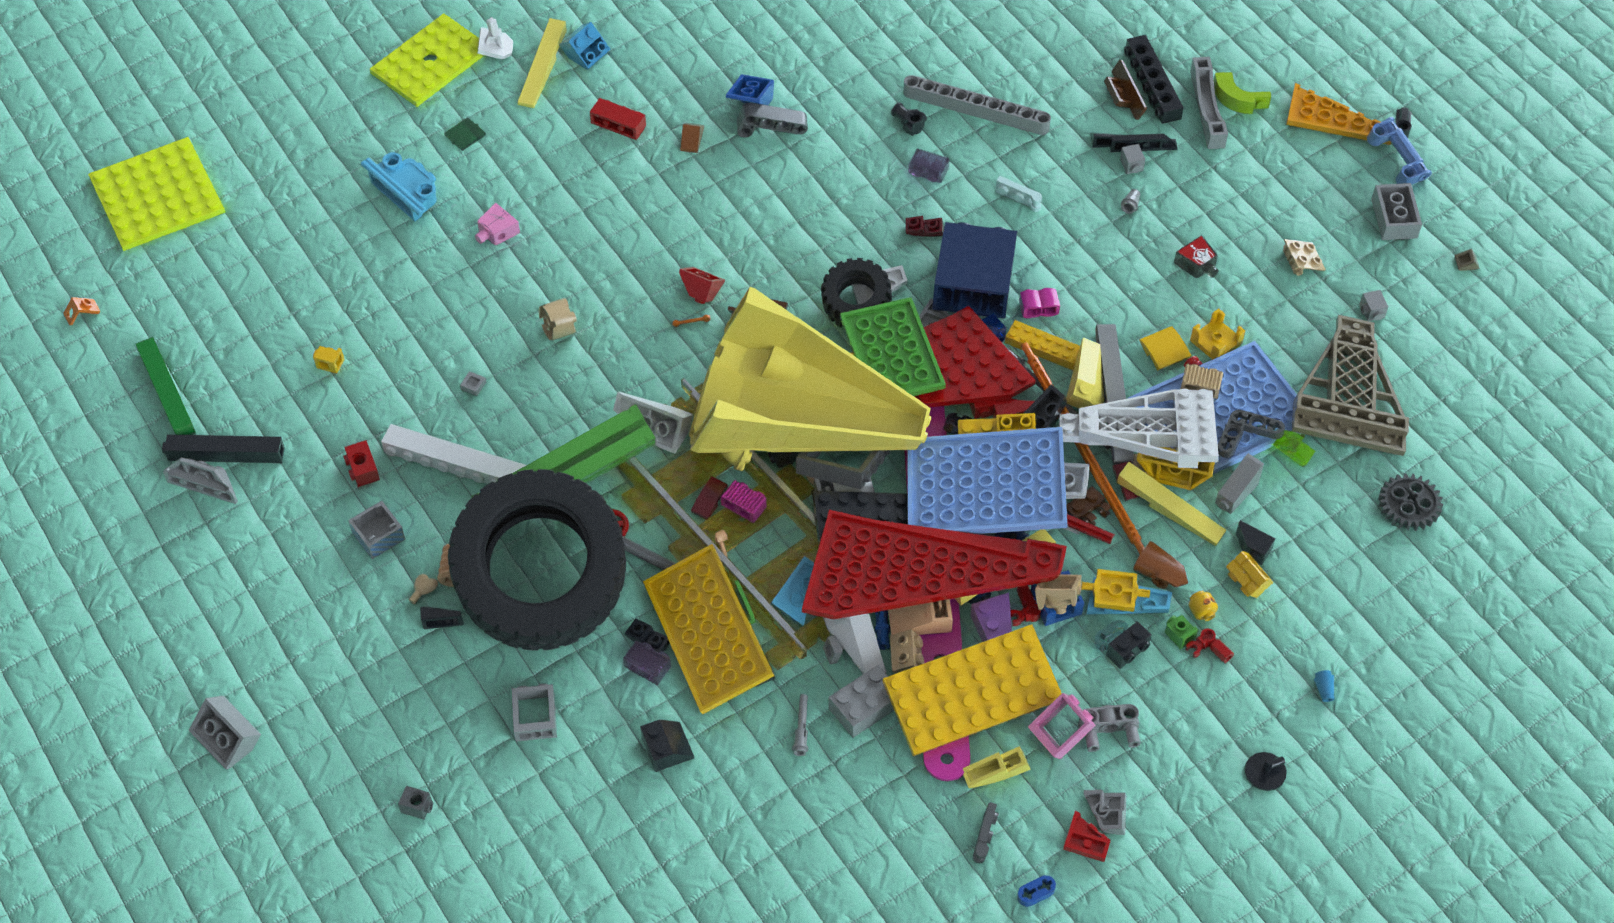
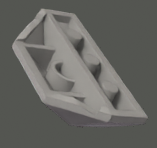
M180 458L163 471L168 483L234 504L238 502L227 472L220 466L214 467L204 461Z

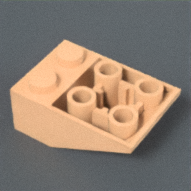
M950 599L888 610L891 635L911 629L917 635L952 632L953 618Z

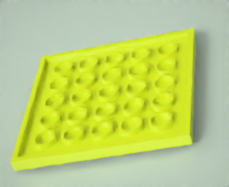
M189 137L88 174L123 251L225 213V209Z

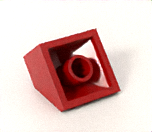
M695 267L679 270L689 296L695 298L694 301L701 304L713 301L725 282V279Z

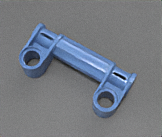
M1393 117L1375 124L1367 136L1368 143L1372 146H1379L1387 141H1391L1407 164L1402 167L1396 176L1397 184L1411 183L1412 185L1427 179L1432 174L1431 170H1428L1423 164L1424 160L1410 143L1402 129L1397 127Z

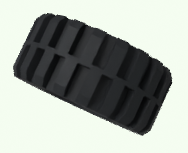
M849 258L847 262H838L837 267L832 266L829 269V274H825L824 282L821 285L824 311L828 314V318L832 322L835 321L839 327L843 326L840 313L888 303L892 300L890 279H888V274L882 270L879 264L873 265V261L869 259L863 261V258H857V260ZM852 284L866 285L874 291V294L868 301L858 305L848 304L839 297L841 292Z

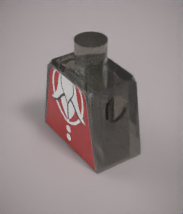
M1202 235L1176 251L1174 264L1195 278H1199L1205 273L1214 278L1219 272L1215 267L1218 257L1217 253Z

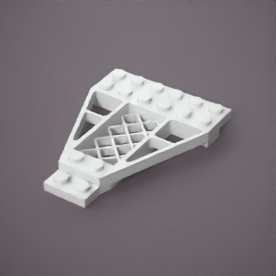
M1174 389L1079 408V414L1067 413L1060 414L1059 427H1062L1063 442L1113 446L1177 462L1178 468H1198V462H1218L1219 454L1213 390ZM1173 400L1174 408L1148 407V404ZM1158 447H1176L1177 452Z

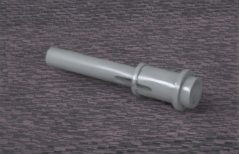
M806 694L800 695L798 729L795 730V742L792 746V750L797 756H804L808 752V731L806 730L808 696Z

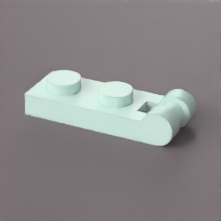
M999 176L996 181L995 192L1029 206L1033 212L1040 211L1042 201L1040 193Z

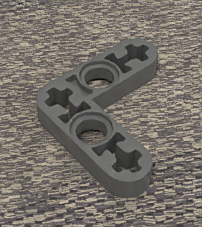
M1235 410L1231 413L1218 442V454L1224 458L1233 456L1244 431L1272 439H1280L1284 435L1285 425L1277 419L1244 410ZM1254 422H1261L1263 425L1255 427L1252 424ZM1230 431H1236L1238 435L1229 436L1227 433ZM1227 442H1229L1230 448H1227V450L1223 449L1226 448Z

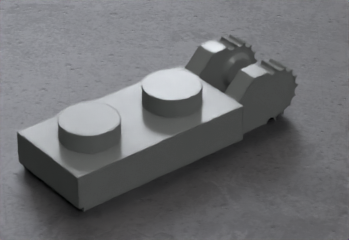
M991 802L988 803L972 858L973 861L979 864L984 862L988 854L989 847L987 843L990 844L993 836V831H990L991 824H996L999 814L995 812L997 804Z

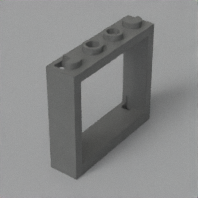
M890 450L872 451L859 469L817 459L822 451L800 452L796 460V474L861 490L866 482L870 481L872 474L876 473L878 466L883 464L885 457L890 454Z

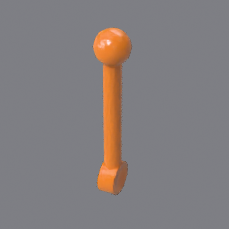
M704 315L700 318L682 321L674 320L672 324L674 327H678L680 324L698 321L708 322L711 319L710 315Z

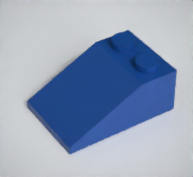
M741 74L727 92L726 98L739 100L742 103L751 102L769 105L773 100L774 80Z

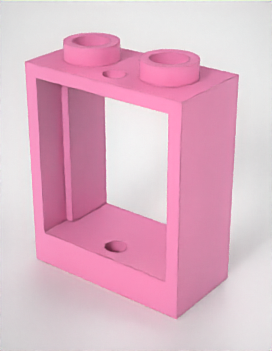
M1062 693L1028 726L1051 755L1058 759L1065 756L1096 726L1092 722L1093 716L1086 709L1082 710L1078 706L1080 702L1072 694L1069 696ZM1068 704L1084 724L1066 742L1059 746L1043 727Z

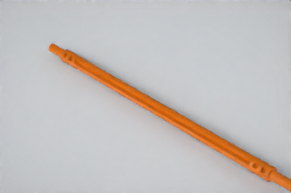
M1025 342L1021 345V348L1028 358V364L1045 391L1052 382L1039 358L1034 355L1028 343ZM1066 406L1061 414L1069 413ZM1074 442L1085 463L1089 464L1090 472L1131 544L1135 545L1139 554H1141L1145 548L1141 542L1142 538L1089 446Z

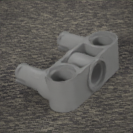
M1106 705L1086 709L1093 716L1092 722L1096 725L1085 735L1088 752H1096L1100 749L1097 733H1112L1124 730L1126 731L1129 747L1134 748L1140 745L1141 742L1138 734L1139 710L1135 705ZM1080 718L1078 721V728H1080L1084 724V722Z

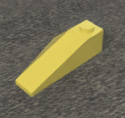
M1086 338L1081 340L1066 396L1067 404L1076 408L1103 404L1105 399L1100 344Z

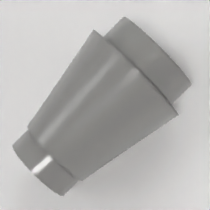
M1132 189L1121 201L1123 212L1132 214L1137 211L1140 192L1137 189Z

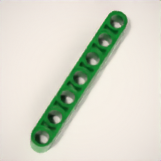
M151 337L135 343L175 435L196 434L154 338Z

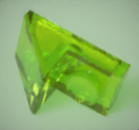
M1284 430L1283 437L1276 439L1273 443V446L1303 468L1316 452L1302 441L1305 435Z

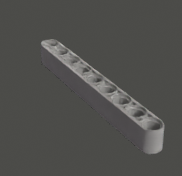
M909 75L904 79L903 93L907 98L1039 135H1045L1049 132L1051 116L1047 112L914 75Z
M1097 324L1095 335L1096 343L1100 344L1104 403L1126 399L1116 325ZM1110 447L1113 464L1128 461L1133 463V451Z

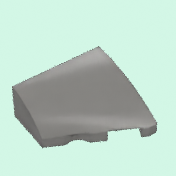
M1084 790V796L1101 830L1110 834L1125 835L1127 797L1125 792L1104 793L1103 790Z

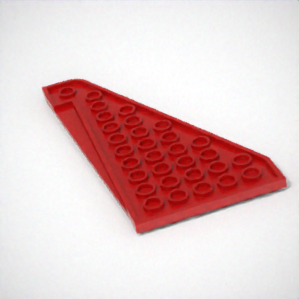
M970 306L923 327L946 384L945 389L914 396L928 407L1011 399L1035 385L1036 380Z
M829 510L804 598L802 613L834 620L1050 582L1058 578L1062 572L1067 546L1032 539L1023 541L880 521Z

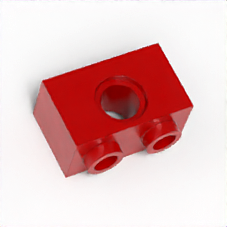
M367 440L344 447L346 455H343L346 466H351V470H348L351 480H356L358 487L380 480Z

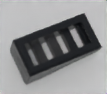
M420 607L423 629L464 625L461 611Z

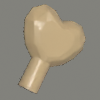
M426 574L419 575L414 582L415 592L409 601L416 604L422 595L434 591L438 586L437 580L429 578Z

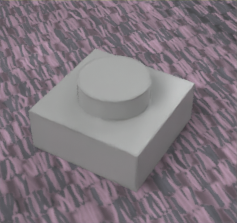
M469 371L460 384V388L477 396L486 384V378Z
M829 636L823 649L829 664H835L842 654V646L838 643L836 636Z

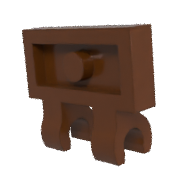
M1093 486L1087 489L1085 498L1073 499L1066 505L1068 515L1094 526L1096 525L1094 520L1097 517L1092 512L1096 510L1103 518H1106L1110 515L1108 510L1111 509V506L1105 502L1106 498Z

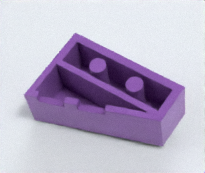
M1009 592L971 605L970 616L982 642L1012 632Z

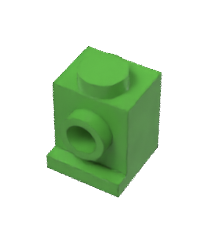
M1182 614L1178 617L1174 615L1167 620L1165 634L1180 650L1187 643L1196 639L1198 628L1196 626L1193 627Z

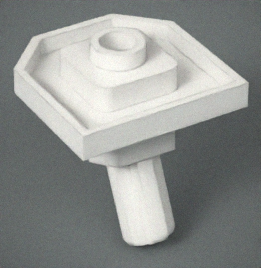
M490 17L486 21L488 29L480 28L477 53L498 59L510 57L513 49V40L506 33H503L501 28H498L496 19Z

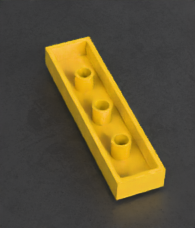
M1017 320L1013 322L1005 336V344L1023 350L1021 345L1027 342L1035 356L1074 370L1080 345Z

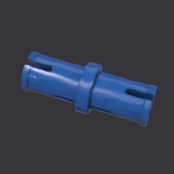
M888 611L875 612L876 626L874 630L877 634L878 646L880 650H886V648H890Z

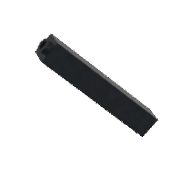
M167 435L166 442L162 444V452L165 453L168 461L187 458L204 462L282 463L285 449L281 437Z

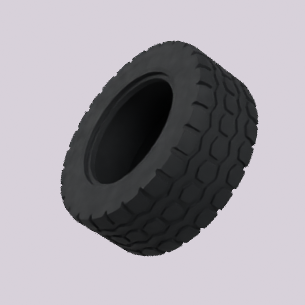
M530 469L517 471V474L514 475L512 473L498 478L495 483L493 481L480 489L479 494H475L467 502L465 510L463 509L455 522L456 526L451 532L448 565L450 577L466 613L480 629L484 630L490 637L497 641L500 640L508 646L538 651L539 649L552 650L562 645L573 644L579 641V638H584L596 629V626L601 625L610 615V611L614 609L624 585L626 557L622 531L611 507L606 504L605 499L596 490H592V487L580 479L575 480L574 476L566 473H554L553 470L538 469L537 471ZM546 518L559 521L573 529L587 548L586 566L574 587L561 597L543 603L522 602L502 592L495 585L490 575L492 552L501 536L511 527L526 520Z

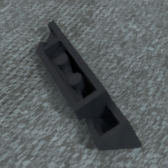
M1090 133L1092 148L1110 147V152H1121L1122 147L1139 144L1141 151L1178 149L1176 139H1171L1164 133L1137 135Z

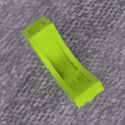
M1232 72L1215 73L1213 80L1215 95L1227 108L1244 114H1253L1254 109L1269 108L1271 92L1244 91L1235 84Z

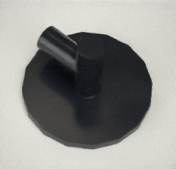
M1261 752L1254 754L1246 762V778L1252 786L1260 790H1275L1282 786L1286 779L1287 770L1283 756L1277 757L1272 753Z

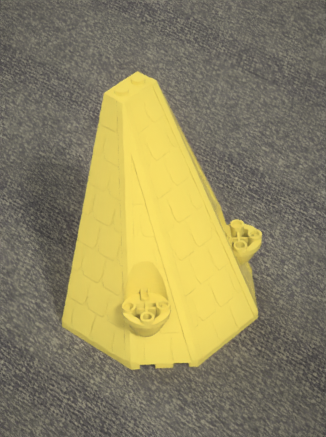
M749 287L725 326L724 335L718 343L712 364L709 365L689 432L691 451L697 453H721L734 466L735 470L743 471L746 463H749L752 457V452H749L750 450L767 452L916 450L921 443L926 441L928 433L925 431L931 421V416H929L931 408L757 289Z

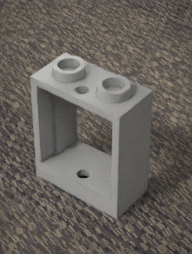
M553 684L512 688L513 727L516 742L556 738L557 727ZM548 697L550 721L520 724L518 700Z

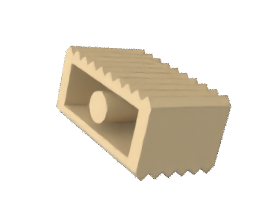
M1186 364L1181 389L1213 390V398L1217 399L1223 372H1219L1214 368L1208 369L1195 364Z

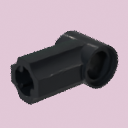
M1402 107L1396 110L1395 124L1399 129H1402L1408 138L1412 127V112L1408 108Z

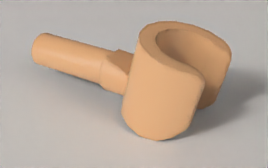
M720 530L715 534V542L719 544L721 552L728 557L724 541L728 540V537L724 530Z

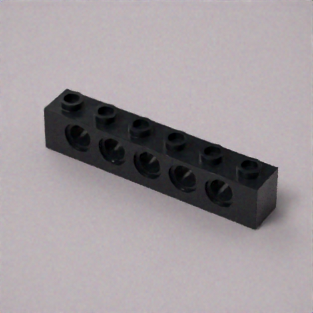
M1142 35L1127 39L1124 54L1126 57L1128 56L1131 68H1134L1138 81H1141L1143 91L1147 93L1149 103L1155 109L1156 117H1159L1162 124L1181 120L1184 107L1147 36Z

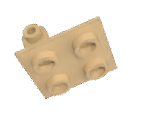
M1284 239L1283 252L1294 274L1300 276L1303 274L1304 269L1326 270L1313 243Z

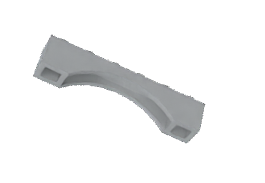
M1195 57L1192 60L1190 73L1207 148H1225L1228 132L1226 123L1222 119L1217 107L1210 57Z

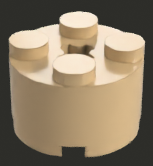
M566 298L539 306V318H543L544 324H542V328L549 340H556L576 332L574 322L577 321L573 311L570 312Z

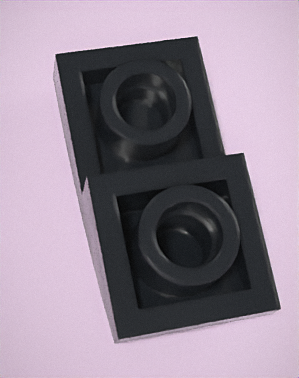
M636 618L624 633L633 642L661 657L670 644L667 636L654 631L652 625Z

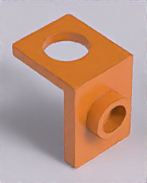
M72 297L63 314L68 324L73 325L79 312L99 314L100 309L94 299ZM71 308L73 309V315H72V317H70V309H71Z

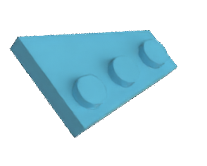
M805 556L770 603V605L801 628L804 626L807 614L802 613V606L814 562Z

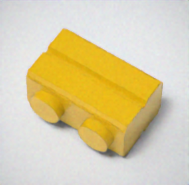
M1245 551L1240 552L1226 566L1230 571L1228 573L1229 577L1234 582L1238 581L1242 585L1240 589L1247 597L1257 598L1265 589L1273 584L1271 578L1253 557Z

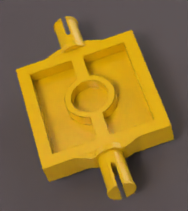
M1097 569L1094 583L1082 581L1081 590L1093 591L1095 597L1094 607L1134 612L1137 596L1150 597V590L1138 589L1136 573Z

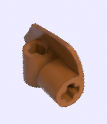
M1150 541L1138 557L1133 570L1148 578L1151 577L1153 584L1162 589L1167 588L1169 584L1176 588L1188 584L1184 565Z

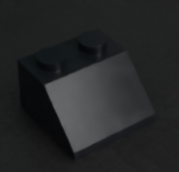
M659 719L640 726L641 737L655 772L694 759L693 752L680 722Z

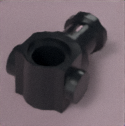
M900 102L895 104L891 110L892 116H897L901 119L906 133L913 136L922 131L927 120L923 112H920L918 109L907 110Z

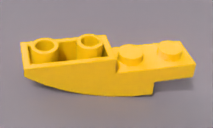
M1035 413L996 415V418L958 420V434L1036 429Z

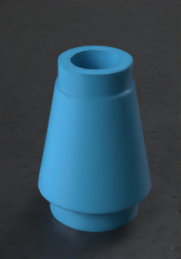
M1329 670L1315 673L1314 682L1322 701H1333L1335 699L1334 675Z

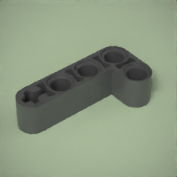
M746 103L742 106L737 117V133L743 138L750 137L755 128L801 135L808 131L807 115L805 112Z

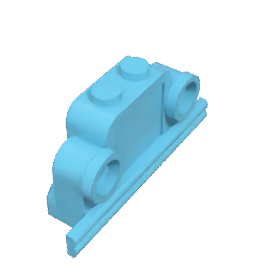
M395 152L386 154L379 164H376L370 158L361 162V165L368 171L370 182L413 221L421 218L423 213L436 203V178L431 172L426 171L420 162L417 163L411 158L402 161L401 155Z

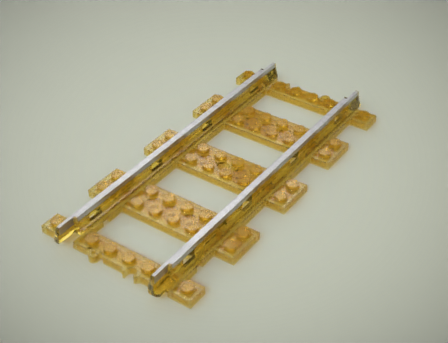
M683 378L681 379V386L690 396V399L686 402L682 397H679L671 403V406L689 412L694 416L703 383L693 388ZM688 450L652 475L636 457L628 460L631 466L627 462L617 466L635 485L621 494L622 499L644 524L661 514L681 536L668 545V550L678 561L711 544L714 545L722 564L729 570L727 574L734 589H736L734 581L738 580L755 619L765 629L768 628L771 631V635L779 643L765 653L766 658L777 670L794 660L796 656L799 659L807 657V650L817 643L818 637L826 642L830 632L827 630L823 617L817 616L795 631L780 613L770 605L804 556L815 563L816 552L819 548L815 514L802 502L813 494L815 488L802 475L796 474V469L791 463L775 474L754 452L755 450H750L749 452H752L750 462L746 463L744 470L759 484L752 490L764 494L767 504L766 509H764L755 523H752L747 519L743 522L739 521L743 517L725 507L700 525L677 502L705 485L711 476L717 477L733 466L721 453H697ZM752 460L758 465V468L751 462ZM799 511H801L807 517V520L800 514ZM674 512L681 518V521L674 514ZM786 513L807 536L748 577H745L733 562L721 552L719 544L715 542L716 532L724 530L728 537V540L724 541L726 552H728ZM774 621H776V623L782 628V631L778 628Z

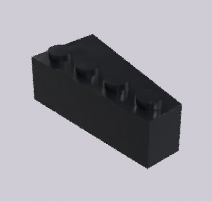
M1051 384L1023 414L1035 413L1036 429L1053 428L1067 404L1066 397Z

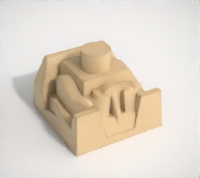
M1060 574L1053 581L1037 584L1035 593L1039 610H1042L1044 605H1046L1047 608H1054L1056 614L1066 613L1067 605L1072 604V606H1075L1077 595L1081 593L1082 575Z

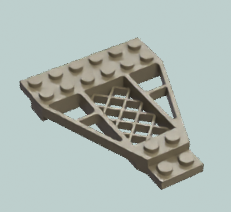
M1338 315L1336 319V333L1293 401L1292 432L1404 456L1406 452V436L1409 433V417H1405L1378 355V345L1374 338V322ZM1324 358L1329 359L1328 380L1314 377ZM1354 360L1358 366L1354 367L1350 361ZM1344 365L1349 371L1345 373L1340 366ZM1362 369L1367 375L1363 376L1359 370ZM1377 373L1385 392L1376 390ZM1353 374L1357 381L1354 382L1349 376ZM1343 379L1348 386L1344 387L1340 381ZM1308 384L1324 387L1327 389V399L1306 395L1303 392ZM1362 384L1366 390L1363 391L1358 385ZM1353 389L1357 395L1353 396L1348 390ZM1343 394L1348 400L1344 402L1339 395ZM1361 398L1366 404L1362 406L1358 399ZM1376 399L1390 402L1395 414L1376 410Z

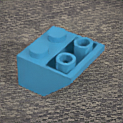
M592 22L581 25L559 44L570 60L585 69H589L611 50Z

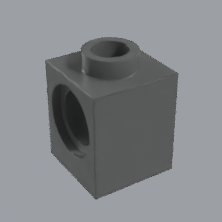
M406 786L398 806L401 813L424 820L427 813H430L433 808V801L430 792ZM421 801L419 805H413L415 802Z

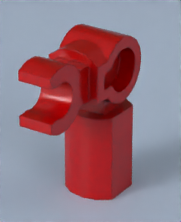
M1029 585L1017 587L1016 592L1023 608L1020 611L1010 610L1011 617H1017V619L1012 620V626H1019L1022 621H1038L1041 610H1039L1038 604H1036Z
M1209 628L1202 630L1196 641L1187 643L1185 649L1188 651L1191 648H1195L1196 651L1193 653V657L1197 658L1202 649L1205 650L1207 647H1210V650L1225 664L1234 656V653L1220 639H1216L1214 630Z

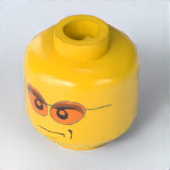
M1202 590L1190 597L1188 606L1197 620L1210 621L1216 616L1215 613L1218 610V605L1211 593Z

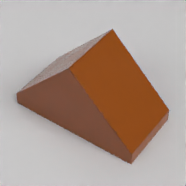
M683 124L681 151L698 153L704 125Z

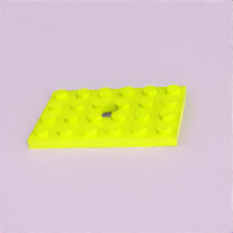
M443 13L372 66L370 74L418 107L484 55L477 53L479 37ZM427 55H435L437 57L435 61L424 60Z

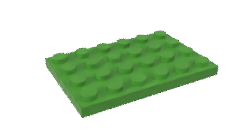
M912 297L840 313L842 325L856 358L912 396L945 389V381Z

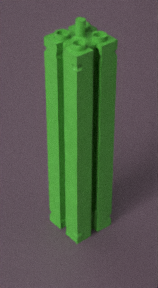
M635 404L628 410H624L517 471L533 469V471L538 469L553 470L554 473H566L574 476L575 480L580 479L588 483L642 453L645 449L656 445L655 436Z

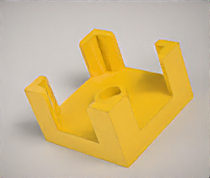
M1219 308L1212 313L1210 322L1200 329L1199 323L1193 327L1190 341L1212 360L1238 348L1243 343L1246 331L1241 326H1238L1235 333L1223 323L1225 313Z

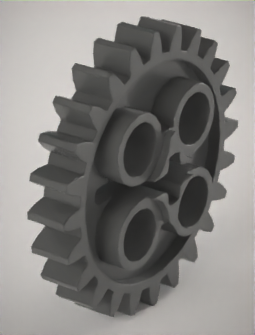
M1404 473L1403 478H1401L1397 474L1395 479L1390 477L1389 482L1385 481L1384 486L1381 487L1378 506L1383 507L1381 513H1387L1386 520L1393 519L1392 525L1397 522L1399 523V528L1405 525L1407 530L1411 526L1417 531L1420 526L1424 530L1426 525L1431 527L1432 523L1437 522L1438 517H1440L1443 507L1441 503L1443 497L1439 496L1440 490L1434 491L1436 485H1428L1430 480L1428 479L1424 482L1422 481V476L1416 479L1415 474H1412L1410 478Z

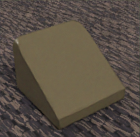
M1472 248L1454 255L1459 271L1480 269Z

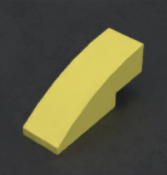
M1018 746L1001 755L997 752L963 768V776L968 788H975L1014 777L1031 769L1023 750Z

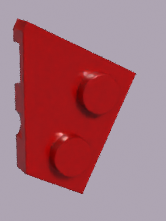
M1075 811L1063 850L1105 862L1111 840L1100 833L1092 823H1087L1078 811Z

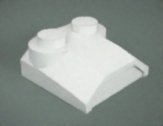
M1064 462L1066 499L1085 498L1089 479V464Z

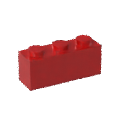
M599 98L590 110L591 124L634 140L639 138L646 127L645 114L615 104L609 100Z

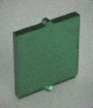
M467 117L446 131L444 135L452 144H455L463 151L486 136V133L478 124H475Z

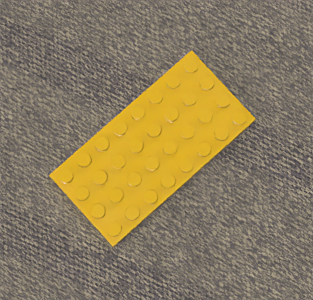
M713 544L643 581L702 714L774 676Z
M1032 624L882 679L913 756L1050 706L1062 694Z

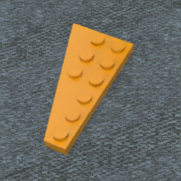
M1295 83L1286 125L1367 140V136L1373 126L1380 123V121L1376 119L1370 120L1359 111L1355 113L1349 110L1350 107L1326 96L1320 97L1315 94V91L1310 89L1307 91L1300 88L1301 85ZM1387 141L1383 144L1390 145L1391 141Z

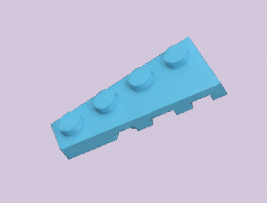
M1138 586V589L1150 590V597L1137 596L1134 612L1094 607L1095 597L1093 591H1091L1086 614L1169 613L1172 592Z

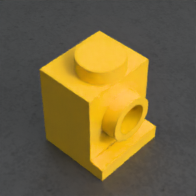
M319 346L313 354L316 368L335 374L338 373L345 360L341 348H338L336 351L331 347Z

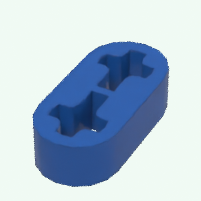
M1044 875L1021 886L1017 895L1018 902L1025 907H1029L1049 898L1055 892V880L1050 876ZM1043 883H1045V885H1049V884H1050L1049 890H1047L1046 888L1041 889V888H1042V884H1043ZM1024 892L1031 894V899L1023 898Z

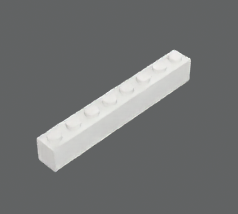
M393 424L389 426L381 441L383 451L389 456H398L409 462L420 463L425 467H434L442 472H450L461 478L473 479L477 483L489 484L492 481L495 483L498 478L526 466L522 463Z

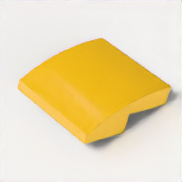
M1173 326L1139 340L1146 355L1151 357L1157 371L1192 356Z

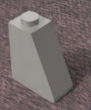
M1248 453L1218 492L1215 504L1220 509L1231 514L1258 486L1264 463Z

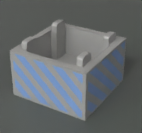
M383 501L378 502L348 520L352 534L371 559L405 540L402 526Z

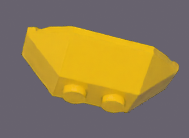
M1158 447L1177 452L1176 447ZM1141 453L1137 454V462L1141 464L1150 477L1161 484L1192 490L1213 475L1215 462H1198V468H1178L1177 462Z

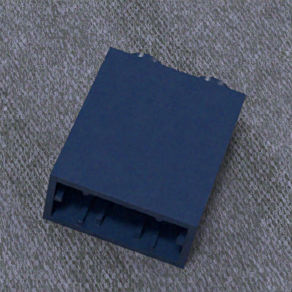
M945 222L934 283L932 310L956 313L970 306L979 316L1005 319L1017 231L1006 230L1003 227L973 226L964 222Z

